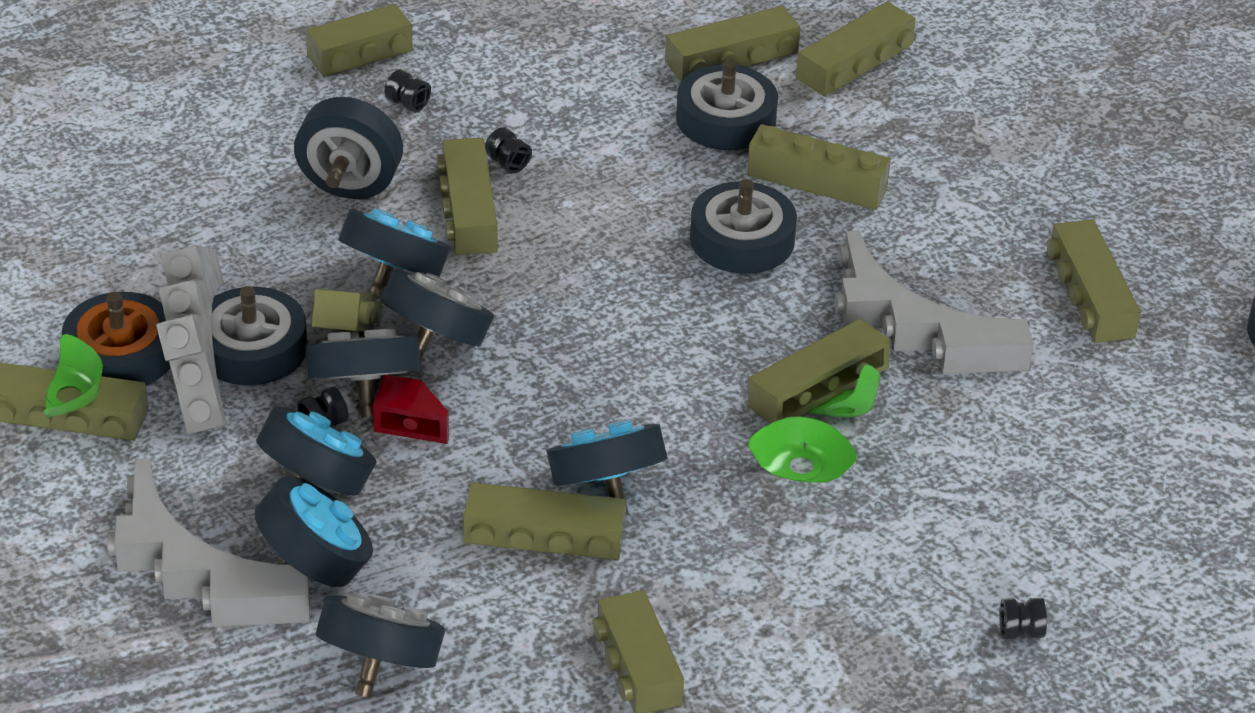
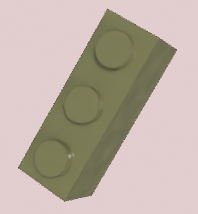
M396 4L306 29L307 56L323 77L413 51L412 24Z
M315 289L312 327L366 331L374 330L375 323H380L382 303L377 301V294L335 289Z
M645 590L598 600V617L592 620L596 640L598 642L603 641L605 644V657L609 670L617 672L618 688L624 702L629 701L634 713H651L681 706L683 704L684 676Z

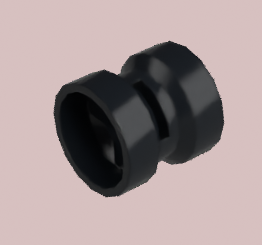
M399 69L388 78L384 93L386 99L396 104L402 103L404 108L417 113L427 105L431 95V86L428 82L419 78L413 79L411 74Z
M500 127L493 131L485 143L486 154L494 161H499L501 167L511 174L523 170L532 156L531 147L523 140L517 139L516 135L506 127Z
M334 386L321 391L320 396L316 398L309 396L297 402V411L309 415L310 412L318 413L330 420L333 425L343 423L349 418L346 402L340 391Z
M1015 598L1001 599L999 623L1002 638L1016 639L1019 635L1025 634V631L1030 638H1044L1047 629V612L1044 599L1030 598L1025 603V606L1023 602H1018Z

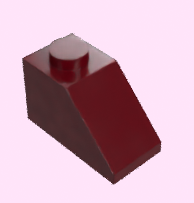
M385 375L373 403L374 432L448 444L449 411L423 381Z

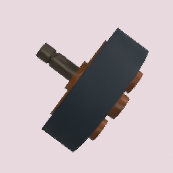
M116 291L98 295L75 307L63 323L62 335L69 334L79 338L92 347L99 355L103 365L102 377L145 382V385H148L161 378L171 368L169 361H165L156 326L157 323L166 321L162 302L153 297L135 292Z

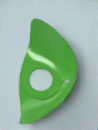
M64 334L60 339L59 364L47 390L46 409L43 411L46 418L83 408L96 400L99 394L103 368L101 358L92 347L73 335ZM66 387H74L81 392V396L67 403L57 399V393Z
M865 365L861 370L854 390L844 391L809 412L833 417H856L868 413L873 409L881 375L873 366Z
M788 417L775 421L753 434L748 442L749 449L761 467L773 475L799 482L825 483L840 478L857 459L855 449L837 429L825 422L808 417ZM795 458H806L813 463L814 467L809 473L799 474L791 470L789 464Z

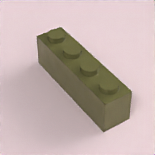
M886 1L799 51L796 79L821 95H828L858 76L865 74L873 67L887 61L895 54L909 48L915 38L916 18Z
M779 6L666 35L665 62L681 82L693 71L707 66L723 65L725 60H733L737 66L746 67L798 53L800 26L784 6Z
M761 124L749 144L747 176L877 210L888 188L891 158L874 152H866L839 143H831L812 138L808 135H801Z
M484 138L442 140L443 154H437L436 160L438 175H444L439 177L441 197L447 196V198H443L444 219L450 218V220H446L447 241H454L455 255L498 252V225Z
M1094 219L1053 224L1051 239L1047 240V254L1050 260H1054L1058 268L1060 281L1062 283L1065 282L1069 290L1071 304L1077 307L1083 328L1088 329L1094 343L1136 338L1141 310Z
M858 319L748 377V407L769 423L788 417H799L856 386L861 370L865 365L873 366L879 373L888 369L890 339L862 319Z
M0 362V422L136 440L148 412L145 382L101 376L99 394L96 400L75 411L46 418L43 411L46 409L47 390L57 370ZM74 387L63 388L57 393V399L64 403L81 396L80 390Z
M471 482L463 515L464 543L619 560L625 530L626 499Z

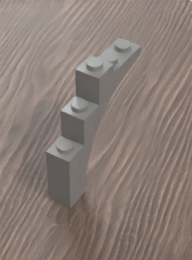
M860 230L846 231L845 245L839 246L838 251L839 265L846 269H844V278H842L841 293L835 294V311L837 315L842 314L844 327L858 319H862L873 328L883 327L884 335L891 339L893 351L932 350L934 360H939L942 374L1029 371L1034 343L1027 319L993 318L968 314L941 306L923 298L895 281L878 265L868 251Z
M194 245L160 254L168 286L158 288L166 321L157 323L156 326L165 361L170 363L187 435L226 426L227 422L215 367L211 325L214 294L220 285H224L216 249Z
M151 458L135 459L134 475H127L128 499L133 498V503H126L125 515L116 516L115 532H108L109 556H116L118 572L155 570V582L163 583L165 599L202 597L203 611L211 610L212 627L310 622L309 577L291 565L271 564L244 559L218 550L193 536L173 518L160 500L153 482Z

